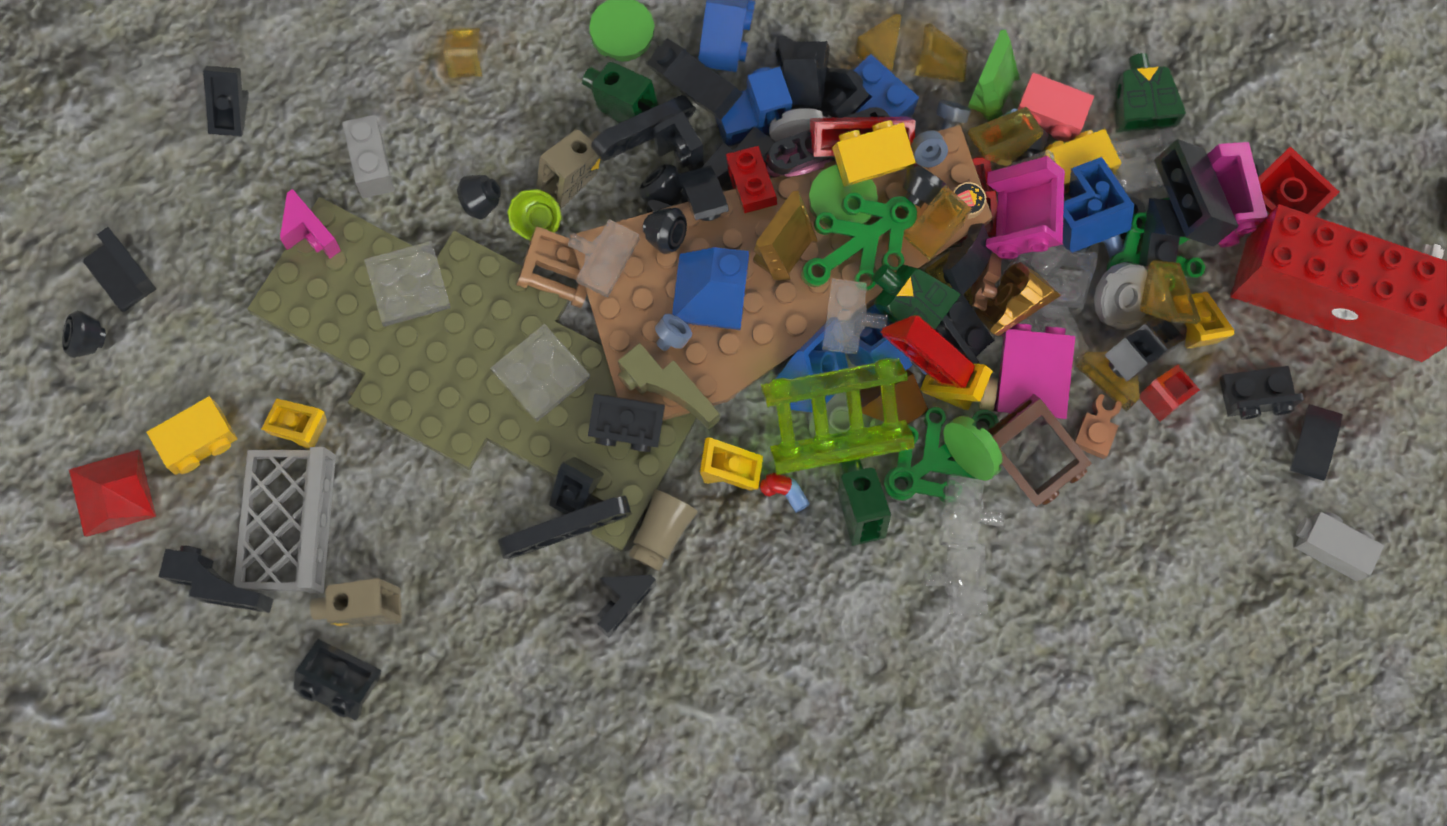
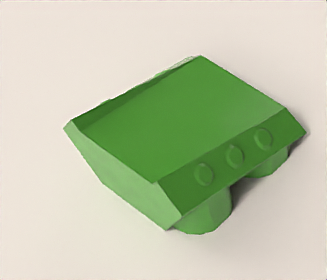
M1006 29L1000 30L968 105L969 108L981 112L987 121L996 120L1003 115L1002 109L1013 83L1020 80L1011 41Z

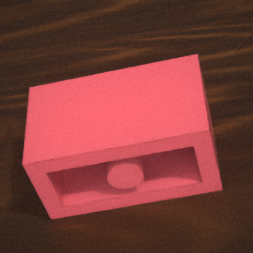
M1032 73L1017 110L1023 116L1021 124H1036L1041 126L1056 140L1063 142L1072 141L1080 134L1094 96Z

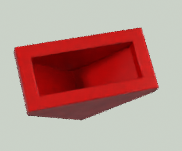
M1177 364L1155 379L1138 397L1158 421L1161 422L1200 391V389Z

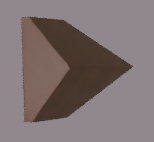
M908 369L898 379L890 381L886 385L865 372L860 375L858 412L898 427L900 430L928 411L915 376Z

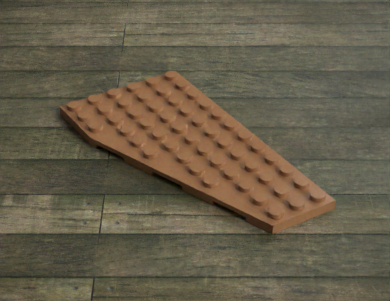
M960 125L937 131L943 136L948 146V154L939 165L923 168L943 180L947 184L948 193L931 206L926 203L921 208L915 205L917 219L913 226L904 230L901 253L904 256V265L918 269L922 268L952 246L966 239L969 227L972 224L983 223L985 226L992 219L987 200L983 211L977 217L971 219L959 217L951 208V196L958 185L972 182L982 188ZM836 160L827 162L823 168L807 174L792 177L781 175L770 178L777 196V205L744 214L737 191L731 189L723 192L729 211L721 213L719 218L711 221L695 220L688 202L668 207L680 209L687 220V231L684 241L679 249L670 254L659 252L646 240L643 233L644 220L653 212L570 235L617 397L665 404L663 421L690 413L681 405L659 394L646 391L641 395L636 388L630 391L618 376L621 372L618 360L640 343L662 369L674 360L713 406L726 403L768 372L790 360L830 318H837L838 324H840L876 300L883 290L879 285L876 284L866 292L858 290L854 285V277L859 272L862 249L832 269L829 280L820 287L808 286L801 277L802 267L810 259H824L854 238L835 233L819 234L814 228L816 217L814 218L810 211L809 193L813 180L821 171L832 165H837ZM907 168L872 179L877 189V202L886 204L893 197L905 196L907 190L902 186ZM799 191L818 241L810 243L789 273L791 279L773 280L769 272L753 263V258L756 254L754 247L758 238L791 192ZM898 207L895 209V214L898 218L904 219L906 217V212L903 208ZM873 216L866 225L874 224L881 217ZM890 229L879 236L874 273L882 266V257L888 251ZM713 247L749 251L741 330L687 324L692 331V337L683 348L678 349L671 346L667 351L660 349L656 344L660 337L656 333L655 326L665 314H672L680 254ZM889 255L887 258L888 264L896 267L898 265L897 257ZM817 265L812 267V274L818 278L822 277V268ZM865 274L861 275L860 283L863 286H869L871 283L870 277Z

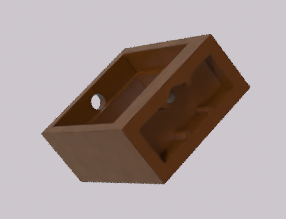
M1035 394L988 430L1002 453L1003 463L1001 465L1036 507L1041 503L1046 505L1052 502L1060 494L1058 490L1068 482L1075 483L1087 473L1086 468L1092 464L1044 402ZM1042 416L1075 459L1034 491L1000 447L1038 417Z

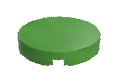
M636 0L605 1L592 14L589 26L591 41L597 51L605 57L609 56L610 58H615V61L622 62L637 59L646 53L653 40L655 31L651 13L643 4Z
M832 165L821 171L812 182L809 193L810 211L814 218L823 212H829L836 219L866 224L873 215L860 212L856 215H848L842 209V201L848 194L858 193L864 200L877 202L876 185L872 179L844 187L838 166ZM853 198L848 199V207L852 210L858 209L859 204L857 200ZM821 218L819 221L821 225L826 229H830V220Z
M958 416L946 424L943 431L944 441L950 454L968 474L976 479L983 481L992 479L1002 469L999 467L1003 461L998 444L983 427L978 430L972 424L975 421L972 418Z

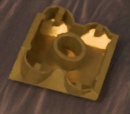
M799 191L791 192L758 238L754 247L756 254L753 258V263L769 272L773 280L791 279L789 273L810 243L818 241Z
M1020 262L1019 264H1012L1002 275L1000 285L997 287V295L995 299H988L987 309L983 311L978 308L975 312L989 331L999 336L1062 295L1038 273Z

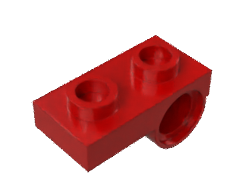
M759 146L726 154L733 189L737 191L744 214L777 205V196Z

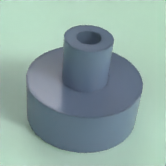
M940 100L936 110V114L944 118L942 130L955 127L957 122L967 123L971 112L969 107L949 100Z
M926 131L919 134L911 145L916 162L923 167L939 165L948 154V146L943 136L936 131Z
M665 314L655 326L656 333L660 337L656 344L664 351H667L671 346L681 349L692 337V331L682 319L672 314Z

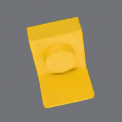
M1208 291L1175 297L1174 308L1187 326L1186 349L1216 344L1234 335V328Z
M974 364V371L965 388L939 384L927 374L920 390L958 408L969 410L973 401H981L993 371L984 364Z
M276 398L261 430L272 436L291 440L310 450V447H315L327 423L325 412L319 408Z
M708 437L705 438L700 474L704 483L707 484L725 482L749 491L758 490L763 456Z

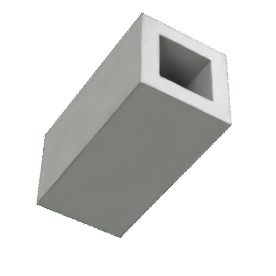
M1319 512L1310 518L1305 517L1296 531V536L1299 539L1294 547L1349 578L1359 581L1371 576L1384 545L1375 541V537L1371 533L1345 525L1343 519L1336 514Z

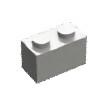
M376 115L343 121L342 124L355 183L362 199L394 192L395 188L382 131Z

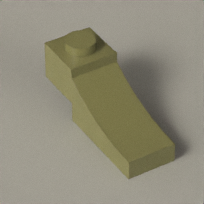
M640 343L618 360L619 369L621 370L618 376L630 391L636 388L641 395L649 391L664 396L692 413L708 430L720 421V413L674 360L662 369Z

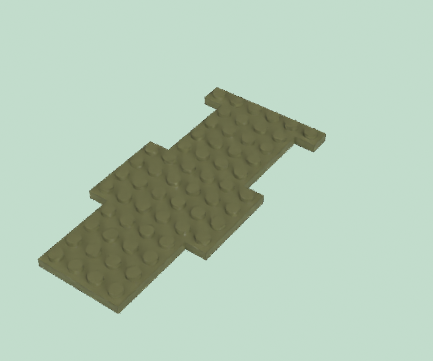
M319 197L311 211L335 238L341 251L330 259L323 250L317 253L305 238L289 250L285 249L247 308L249 313L364 374V377L348 401L351 407L468 470H471L487 441L554 477H557L561 464L573 457L600 470L604 475L592 492L591 497L602 502L618 496H627L632 515L593 530L591 536L623 552L651 502L654 489L658 490L697 418L692 413L664 420L660 435L659 447H652L651 452L630 449L631 443L617 441L616 446L595 443L596 437L588 436L594 394L598 393L616 397L617 394L603 346L558 323L570 302L569 300L559 297L558 294L545 292L527 286V288L517 286L516 283L522 268L521 265L456 231H453L440 254L435 258Z

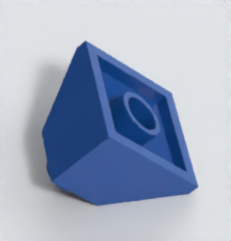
M713 247L680 254L672 315L679 317L686 324L741 330L749 251Z
M830 318L795 353L775 379L776 391L783 410L818 413L851 379L838 319Z

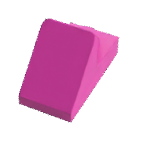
M293 189L290 190L286 196L280 240L286 250H289L305 238L317 253L323 250L331 259L341 251L335 238Z

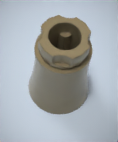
M654 489L648 511L633 541L635 545L631 549L629 557L653 570L660 571L664 561L668 560L679 538L698 511L685 502Z

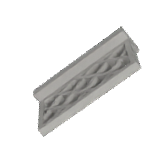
M310 447V450H247L234 586L249 591H305L314 594H324L336 455L325 447ZM257 459H270L276 468L261 480L256 474ZM277 459L285 460L282 463H280ZM296 459H307L306 472L295 480L286 469ZM282 473L292 485L277 498L267 486ZM264 490L273 502L258 515L253 509V499ZM298 491L303 496V506L292 515L283 503L294 492ZM279 507L288 520L273 532L264 520ZM260 525L270 537L255 550L249 543L250 533ZM294 525L300 532L299 542L289 550L279 538ZM273 543H276L285 555L270 568L261 555ZM257 560L266 572L256 582H245L246 569ZM289 560L297 567L295 583L282 582L276 575ZM270 578H272L275 582H267V581H268Z

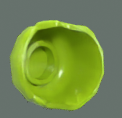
M539 189L521 191L511 200L507 211L512 230L531 241L536 226L556 233L562 220L559 203L549 193Z

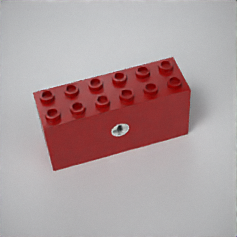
M1280 204L1247 237L1230 295L1231 298L1419 362H1424L1447 346V261L1442 259L1444 250L1440 249V245L1434 244L1430 246L1425 244L1422 252Z

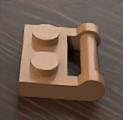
M536 226L516 285L523 288L530 286L538 290L558 294L559 297L571 301V305L581 308L587 292L571 239ZM536 265L578 281L577 287L573 288L532 273L534 266Z

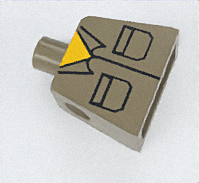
M574 130L540 156L536 188L549 193L559 203L560 210L598 173L600 158L591 148V144L600 134L599 131H595L587 137L580 130Z
M380 578L328 585L325 589L326 597L313 598L310 602V613L313 620L327 619L328 623L342 628L402 623L400 588Z

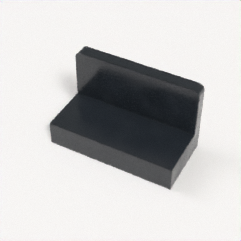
M106 227L96 234L104 245L85 257L83 262L119 310L125 312L155 291L156 287L109 227Z

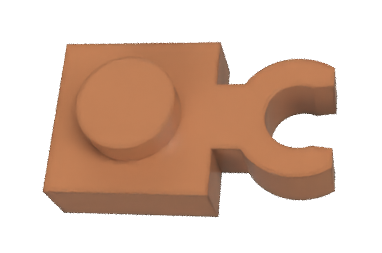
M992 252L982 274L972 285L971 294L974 295L972 305L983 311L987 309L988 299H995L997 295L995 284L1001 275L1002 258L998 257L994 252Z
M1100 394L1094 400L1092 406L1095 415L1087 412L1083 416L1074 441L1081 450L1105 459L1108 456L1119 427L1111 423L1110 420L1120 412L1122 403L1117 401L1113 405L1112 410H1106L1102 406L1105 395Z

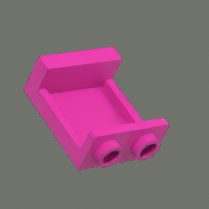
M1249 142L1218 144L1207 154L1238 224L1234 231L1218 243L1219 247L1222 248L1238 244L1241 237L1254 232L1256 226L1268 218Z
M1048 156L988 172L987 185L998 192L996 237L986 239V247L1002 259H1014L1020 254L1044 252L1050 247L1062 245L1065 170Z
M1016 324L1001 334L1003 345L994 411L1010 413L1035 394L1044 402L1056 418L1067 419L1075 336L1065 335V328L1045 327V333L1031 331L1032 325Z

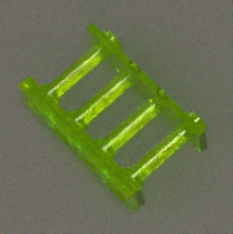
M883 358L873 364L794 379L778 378L768 384H762L761 391L767 407L776 406L781 443L770 446L771 459L777 475L914 449V436L906 420L898 421L894 383L908 380L907 372L900 359ZM880 386L884 423L865 428L860 389ZM846 392L850 429L845 432L830 434L825 396ZM811 399L816 436L796 441L790 403Z

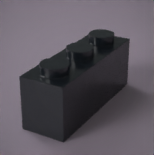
M1176 139L1154 159L1186 238L1214 247L1238 227L1205 149Z

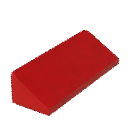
M906 116L811 118L810 130L813 156H834L832 147L837 142H840V135L859 130L860 135L873 132V125L892 120L893 125L904 122L911 146L915 139L916 120Z
M910 316L882 328L880 332L882 336L937 383L957 388L966 387L974 371V364L920 316Z

